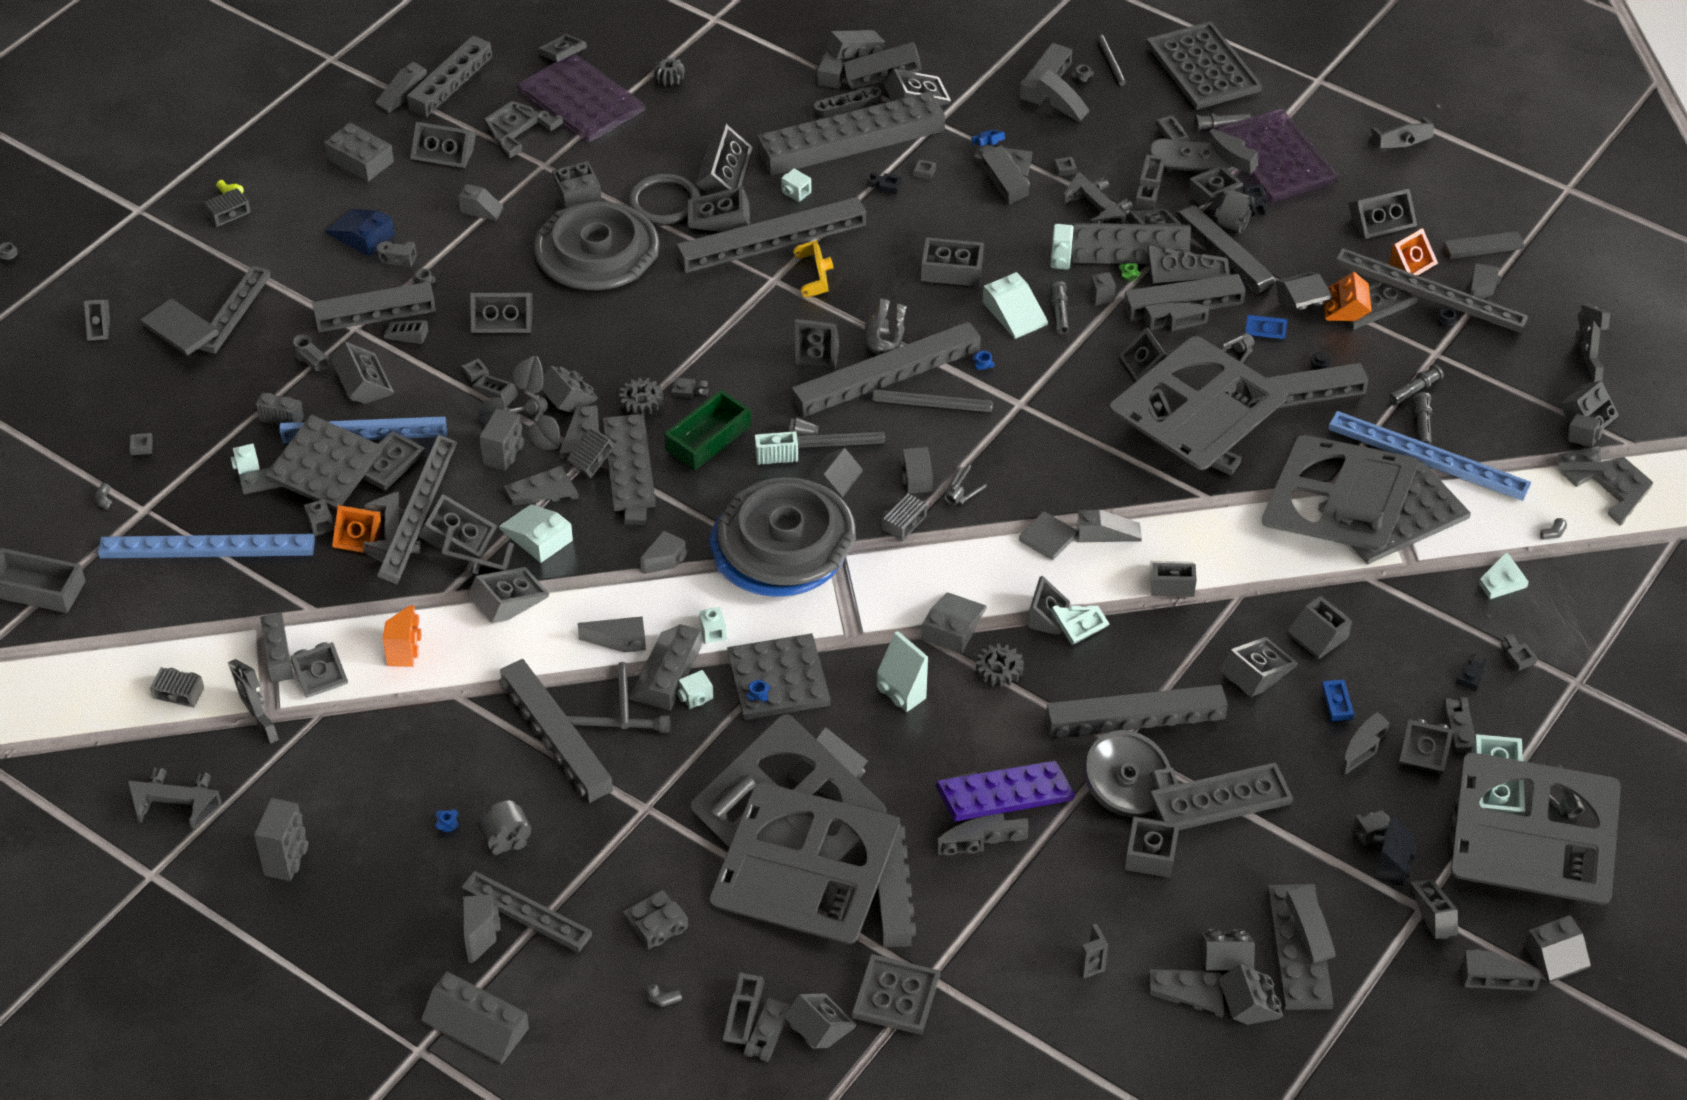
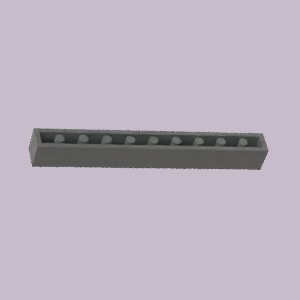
M855 197L678 243V260L684 272L688 273L866 226V210L859 198Z
M966 322L792 387V402L803 417L815 414L842 402L868 394L875 389L886 387L948 362L980 351L981 336L970 322Z

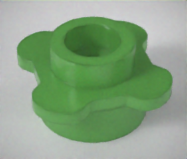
M1136 263L1121 264L1119 266L1124 280L1134 281L1140 277L1141 273L1138 271Z

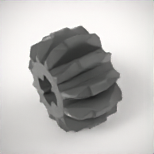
M666 57V59H659V62L655 63L654 76L659 84L663 83L664 86L667 84L672 86L673 84H679V81L683 80L685 69L679 59L675 60L674 57L671 59Z

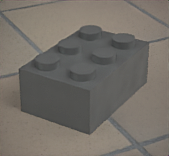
M350 122L324 142L327 160L367 182L394 162L391 144Z
M926 237L922 258L921 281L979 286L984 243Z
M271 798L254 836L264 876L291 881L294 873H297L299 870L302 854H306L308 850L305 827L302 824V814L299 811L298 803Z

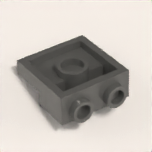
M322 642L313 649H301L291 656L292 666L306 698L348 684V679L333 642Z
M1419 718L1409 719L1399 764L1444 774L1453 729H1449L1445 724H1427L1425 720Z
M664 890L623 911V917L647 949L661 945L668 938L679 935L688 928L687 915L676 901H671Z

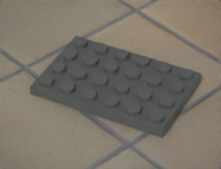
M1211 21L1147 38L1146 45L1196 110L1262 91L1261 83Z
M1418 460V469L1386 548L1381 551L1350 546L1368 565L1469 519L1471 512L1423 461ZM1327 501L1319 504L1318 510L1323 513ZM1342 517L1338 526L1368 534L1373 532L1372 523Z

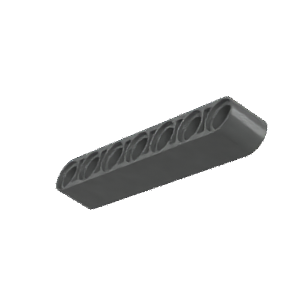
M1190 205L1175 213V218L1181 225L1191 226L1190 236L1212 256L1228 258L1229 271L1233 275L1239 274L1242 283L1254 294H1259L1274 286L1273 275L1198 207Z

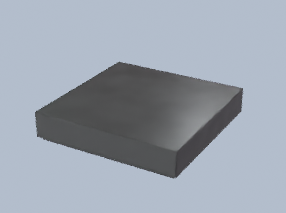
M565 34L539 47L537 51L539 55L559 62L587 48L585 41Z
M1043 511L1019 535V541L1054 560L1078 536V530Z

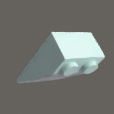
M1017 272L984 286L983 304L1014 339L1048 325V321L1030 287Z
M532 504L499 526L502 532L540 563L573 541L570 522L557 512Z
M898 631L894 633L878 669L877 687L881 693L889 696L896 706L908 712L926 699L928 656Z

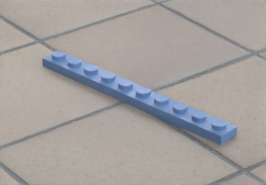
M1339 411L1336 412L1329 424L1328 430L1391 453L1414 457L1417 460L1423 461L1429 467L1524 501L1532 483L1523 478Z
M314 534L101 537L98 554L100 558L313 556L315 537Z

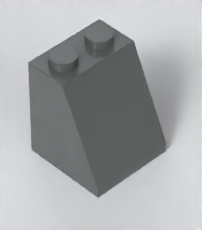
M825 727L815 739L859 780L866 771L863 767L868 760ZM800 757L786 776L801 783L815 769L816 764L807 758ZM832 780L826 781L817 790V792L836 801L841 797L838 786Z

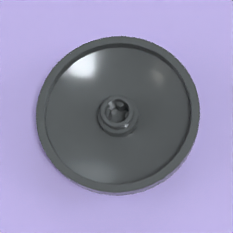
M1117 730L1102 735L1093 743L1085 756L1083 771L1089 791L1102 806L1121 816L1141 817L1155 811L1149 796L1150 792L1155 790L1150 773L1152 770L1171 767L1163 751L1149 738L1136 732Z

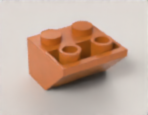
M1355 272L1327 287L1332 299L1325 300L1324 303L1326 320L1357 321L1372 312L1369 284Z
M409 605L385 621L382 639L387 666L414 667L415 658L419 657V645H417V642L421 641L422 629L418 628L420 618L419 614L415 613L414 605Z

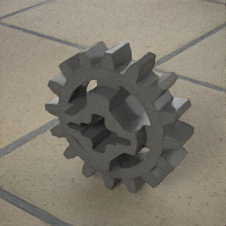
M639 378L637 382L631 379V384L625 383L624 388H620L619 400L621 407L626 408L627 413L633 411V415H636L638 412L641 414H645V412L652 414V409L658 411V405L663 404L662 400L664 398L661 385L657 386L656 381L650 383L649 378L645 381Z
M1000 643L997 644V648L989 645L988 651L982 649L981 655L978 654L976 670H978V676H983V682L990 680L991 686H994L995 683H999L1000 687H1003V683H1007L1010 686L1012 680L1017 682L1019 676L1023 674L1024 661L1022 660V654H1016V648L1009 650V645H1006L1004 648L1001 647Z

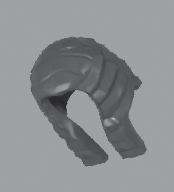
M882 298L879 299L875 316H870L864 329L866 346L874 355L878 356L900 347L905 331L903 321L907 306L896 304L894 334H892L888 328L889 320L885 319L890 301Z

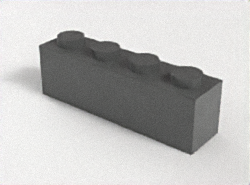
M914 42L844 62L846 77L851 90L887 80L894 68L911 72L922 70L919 54Z
M1052 43L1048 49H1045L1041 59L1036 61L1034 68L1030 69L1027 77L1020 82V99L1040 105L1046 96L1036 90L1039 79L1048 69L1061 78L1071 65L1072 49Z

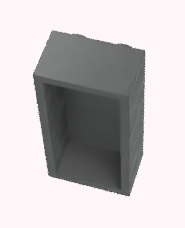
M5 548L0 549V599L64 613L69 612L86 582L80 564Z

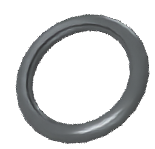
M656 174L639 181L629 194L628 202L630 207L639 211L653 224L657 225L675 224L688 218V207L672 215L651 214L643 210L638 203V196L643 189L658 183H673L687 189L691 199L700 197L699 190L694 183L687 178L675 174Z

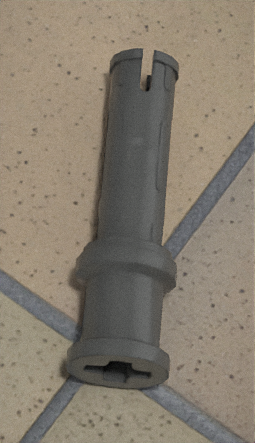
M1213 113L1209 116L1195 115L1194 128L1198 132L1201 129L1215 130L1217 127L1250 125L1251 120L1249 119H1251V114L1217 116Z
M1056 281L1050 284L1049 291L1052 294L1051 304L1055 309L1057 333L1064 335L1069 332L1066 309L1068 297L1065 293L1067 285L1062 281Z
M1437 364L1430 365L1429 369L1425 372H1419L1414 380L1390 393V402L1393 405H1397L1420 389H1427L1433 382L1442 380L1444 377L1442 369Z
M1419 392L1413 396L1415 404L1414 416L1417 418L1418 441L1432 445L1430 417L1432 415L1430 403L1432 399L1429 393Z

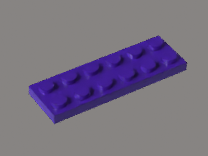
M1056 761L938 780L935 786L954 821L1073 801L1075 797L1074 791Z

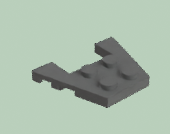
M513 101L484 119L486 127L509 158L522 151V144L514 140V138L534 124L539 123L550 131L563 124V117L556 115V117H553L546 111H533L532 107Z
M1582 304L1581 312L1578 313L1579 330L1576 331V340L1581 348L1592 381H1602L1604 367L1598 360L1597 355L1600 330L1609 329L1610 312L1598 309V307L1591 304Z
M1625 457L1602 461L1601 470H1565L1564 477L1576 487L1590 479H1594L1620 503L1609 508L1607 514L1620 526L1632 514L1634 508L1643 500L1654 483Z
M237 659L227 662L240 699L252 717H256L260 729L266 731L268 741L273 743L279 740L274 724L263 711L262 704H264V699L260 692L256 691L260 684L255 670Z

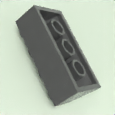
M725 124L710 136L696 185L708 195L741 187L753 147Z
M679 624L661 632L629 696V700L671 711L678 697L679 680L688 676L702 647L701 629Z
M448 971L433 988L421 1019L422 1023L501 1065L529 1029L526 1012Z

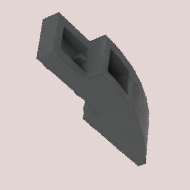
M1000 813L967 821L952 828L938 838L937 853L938 855L948 856L959 853H976L984 851V843L995 844L1005 841L1017 842L1028 839V820L1026 818L1004 821V815Z

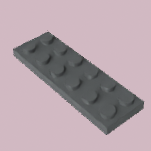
M1074 223L1072 263L1149 264L1148 246L1190 252L1191 226Z
M644 414L603 418L605 436L615 444L614 449L607 456L614 511L625 510L630 507H656Z
M1276 762L1153 790L1149 795L1160 821L1180 824L1179 830L1282 807L1293 802V797Z
M1315 884L1268 885L1267 891L1284 1010L1332 1009L1334 1004L1327 960L1317 963L1312 962L1294 927L1295 919L1285 902L1288 890L1310 885L1317 900Z

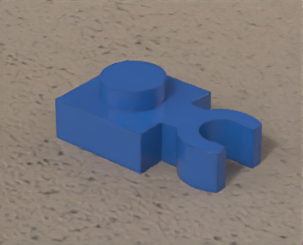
M989 130L980 133L978 136L971 137L972 145L979 144V146H984L986 143L987 145H996L998 141L1005 139V132Z

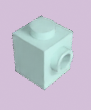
M793 169L782 177V193L800 202L811 193V178L800 171Z
M254 444L233 448L235 457H231L233 469H238L239 474L260 470Z
M715 607L700 610L699 622L705 644L727 640L726 624L721 608Z
M703 670L680 679L677 693L681 702H685L689 709L713 699V685Z

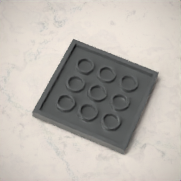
M311 414L266 473V478L315 502L324 499L329 508L337 511L338 505L342 506L382 452V446Z
M813 633L727 647V654L744 720L831 706V699ZM755 680H762L769 684L768 700L762 702L760 700L747 699L746 694L749 692V683Z

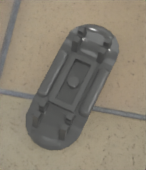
M1158 139L1153 141L1149 147V155L1166 158L1164 168L1167 167L1168 173H1171L1173 169L1207 172L1221 165L1229 172L1236 169V167L1225 161L1214 150L1211 143Z

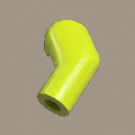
M223 180L216 183V187L222 194L232 191V189L235 190V188H238L243 194L244 189L241 185H227Z

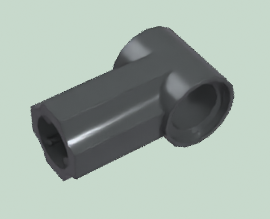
M302 334L293 339L294 355L297 360L305 361L315 371H322L326 368L329 358L311 343L309 336Z

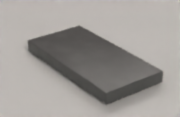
M1378 281L1369 285L1372 312L1357 321L1345 322L1354 330L1417 303L1418 298L1413 293Z
M172 298L140 319L144 327L187 356L219 334L216 327Z

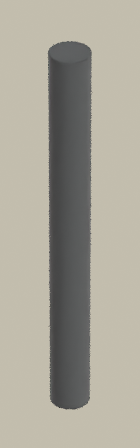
M1099 35L1097 40L1119 85L1124 86L1126 81L1104 36Z
M619 662L620 727L627 729L629 728L627 664Z

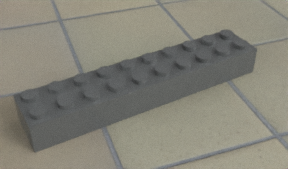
M927 92L757 135L758 154L769 174L775 175L944 132L945 113L932 92Z

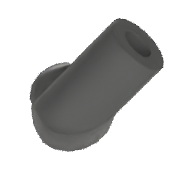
M102 483L94 495L96 505L98 507L101 506L105 510L112 504V501L107 498L111 487L106 483Z
M1556 518L1551 528L1541 529V539L1560 538L1567 529L1566 520Z
M649 985L646 988V998L648 1001L661 1007L682 1001L678 989L663 993L659 991L657 985Z

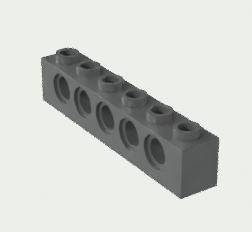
M476 36L470 37L407 95L409 110L427 118L491 59V43Z

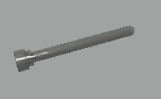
M660 715V718L656 717L655 720L629 719V728H654L659 733L669 734L670 716ZM566 716L572 725L620 727V718Z

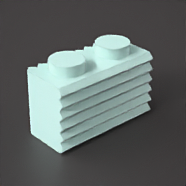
M1054 225L1051 268L1066 270L1070 268L1073 238L1072 225Z
M796 431L755 435L757 464L797 462L798 441Z

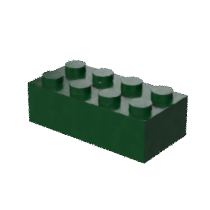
M720 390L664 433L665 451L695 471L751 427V409L723 390Z

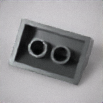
M416 122L410 159L465 168L474 149L476 132Z
M1410 189L1348 203L1352 222L1364 239L1417 226Z
M470 293L471 333H531L533 314L532 293Z
M344 341L331 357L334 369L338 373L340 382L344 386L346 395L350 400L366 404L394 394L375 353Z

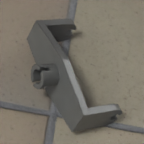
M1426 117L1419 118L1421 123L1405 124L1384 133L1374 127L1370 129L1372 131L1370 138L1380 148L1408 147L1432 138L1434 124Z
M449 526L442 554L467 560L468 563L465 571L479 574L480 564L505 571L508 570L514 543L509 542L503 565L449 551L454 533V527Z

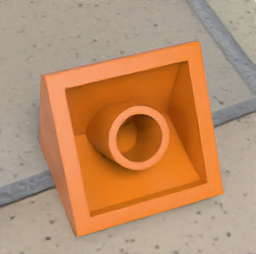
M1423 228L1392 245L1389 260L1390 266L1419 275L1438 264Z
M338 505L332 547L363 552L365 541L376 542L380 540L383 533L380 512Z

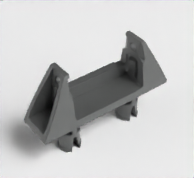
M1080 172L1076 174L1063 198L1064 204L1069 201L1086 198L1101 213L1099 216L1091 219L1090 223L1125 224L1126 214L1124 212L1132 209L1131 201L1127 202L1128 198L1114 204L1101 192V190L1109 187L1108 180L1104 181V177L1091 183Z
M399 492L391 493L364 505L365 510L380 512L381 518L385 519L386 540L376 542L365 541L363 549L364 553L382 563L406 510L399 506ZM420 540L415 542L411 553H420Z
M156 767L152 769L149 783L128 782L139 823L143 822L144 814L147 813L152 801L193 805L192 815L189 818L192 829L196 828L222 805L219 791L207 789L211 780V776L208 773H205L204 777L201 778V774L198 772L193 787L163 784L167 772L161 768L157 774Z

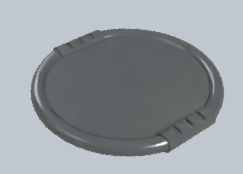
M607 201L584 202L558 210L537 231L534 241V255L544 273L556 282L581 290H607L636 281L657 259L659 251L658 233L646 216L629 206Z
M774 478L745 488L735 494L717 522L718 542L728 562L744 575L772 585H800L818 580L840 567L856 540L854 517L844 500L829 488L800 478Z

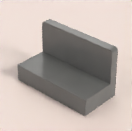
M1097 923L1091 926L1090 942L1082 945L1079 972L1083 979L1105 971L1108 943Z

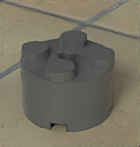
M1226 189L1222 198L1224 200L1223 204L1218 206L1215 217L1218 218L1217 224L1220 227L1242 233L1241 230L1246 228L1252 211H1250L1249 207L1250 205L1254 206V197Z
M502 801L491 806L492 810L486 814L484 811L481 814L478 826L493 854L498 855L512 849L520 850L526 846V840L531 834V826L519 804L516 805L514 801Z

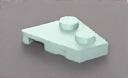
M1506 553L1480 578L1479 585L1488 598L1492 599L1527 588L1528 580L1510 555Z
M1054 606L1050 610L1071 645L1109 625L1099 606H1071L1070 608Z

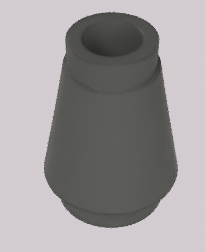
M797 417L796 419L791 418L788 432L796 431L797 436L817 435L819 425Z

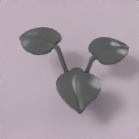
M532 356L520 362L513 372L516 386L520 389H525L524 393L532 397V399H529L523 407L506 410V402L498 397L490 398L481 405L478 417L486 427L496 409L511 413L526 410L529 414L536 415L533 419L535 424L531 425L528 429L531 442L544 450L560 449L559 426L554 418L543 415L548 408V403L545 398L534 395L542 389L544 379L538 356Z

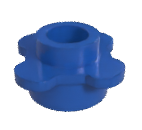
M980 351L973 356V361L976 363L975 368L978 370L993 368L995 365L992 362L991 353L987 351Z
M755 680L749 683V692L746 694L747 699H755L762 702L768 700L769 684L762 680Z
M453 809L451 811L440 810L436 812V828L444 832L456 829L458 827V822L456 821L458 811Z

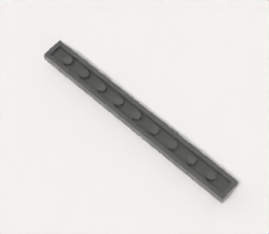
M1342 248L1336 259L1335 265L1343 269L1370 277L1381 283L1389 284L1400 290L1408 291L1474 317L1487 320L1493 324L1506 327L1512 331L1521 333L1528 319L1527 315Z
M438 434L377 577L398 584L455 450L456 441Z

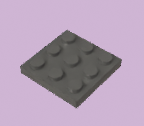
M871 954L852 1012V1018L922 1035L941 971Z

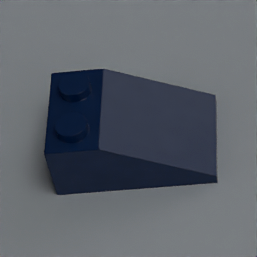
M351 209L325 230L330 236L367 256H370L377 250L378 244L388 241L395 235L392 218L378 210Z

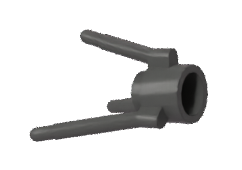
M1244 333L1222 344L1223 348L1220 350L1226 352L1234 347L1237 352H1244V355L1239 360V362L1243 363L1247 356L1253 352L1251 347L1254 346V339L1250 334Z
M970 464L967 465L963 472L962 467H959L949 487L943 494V499L951 506H956L957 503L963 505L966 500L987 487L986 484H983L963 496L964 489L960 484L970 470Z
M1568 791L1569 795L1562 799V805L1549 795V801L1559 810L1561 815L1567 814L1569 818H1574L1585 810L1579 797Z

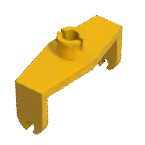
M817 240L795 247L793 252L796 258L801 259L815 255L820 280L801 287L802 296L812 297L828 292L826 270L834 269L831 257L822 258Z

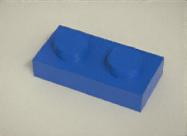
M1247 315L1245 333L1251 336L1285 339L1287 319Z
M1345 680L1323 681L1322 690L1331 722L1353 720L1354 712Z

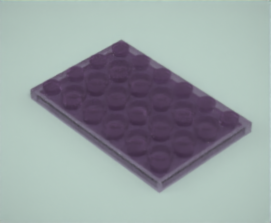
M576 53L559 62H555L518 83L519 91L552 116L556 117L558 115L563 117V124L588 143L645 110V104Z
M1283 108L1217 129V131L1245 140V147L1258 151V166L1250 176L1257 184L1263 185L1264 192L1272 203L1338 182L1339 176Z

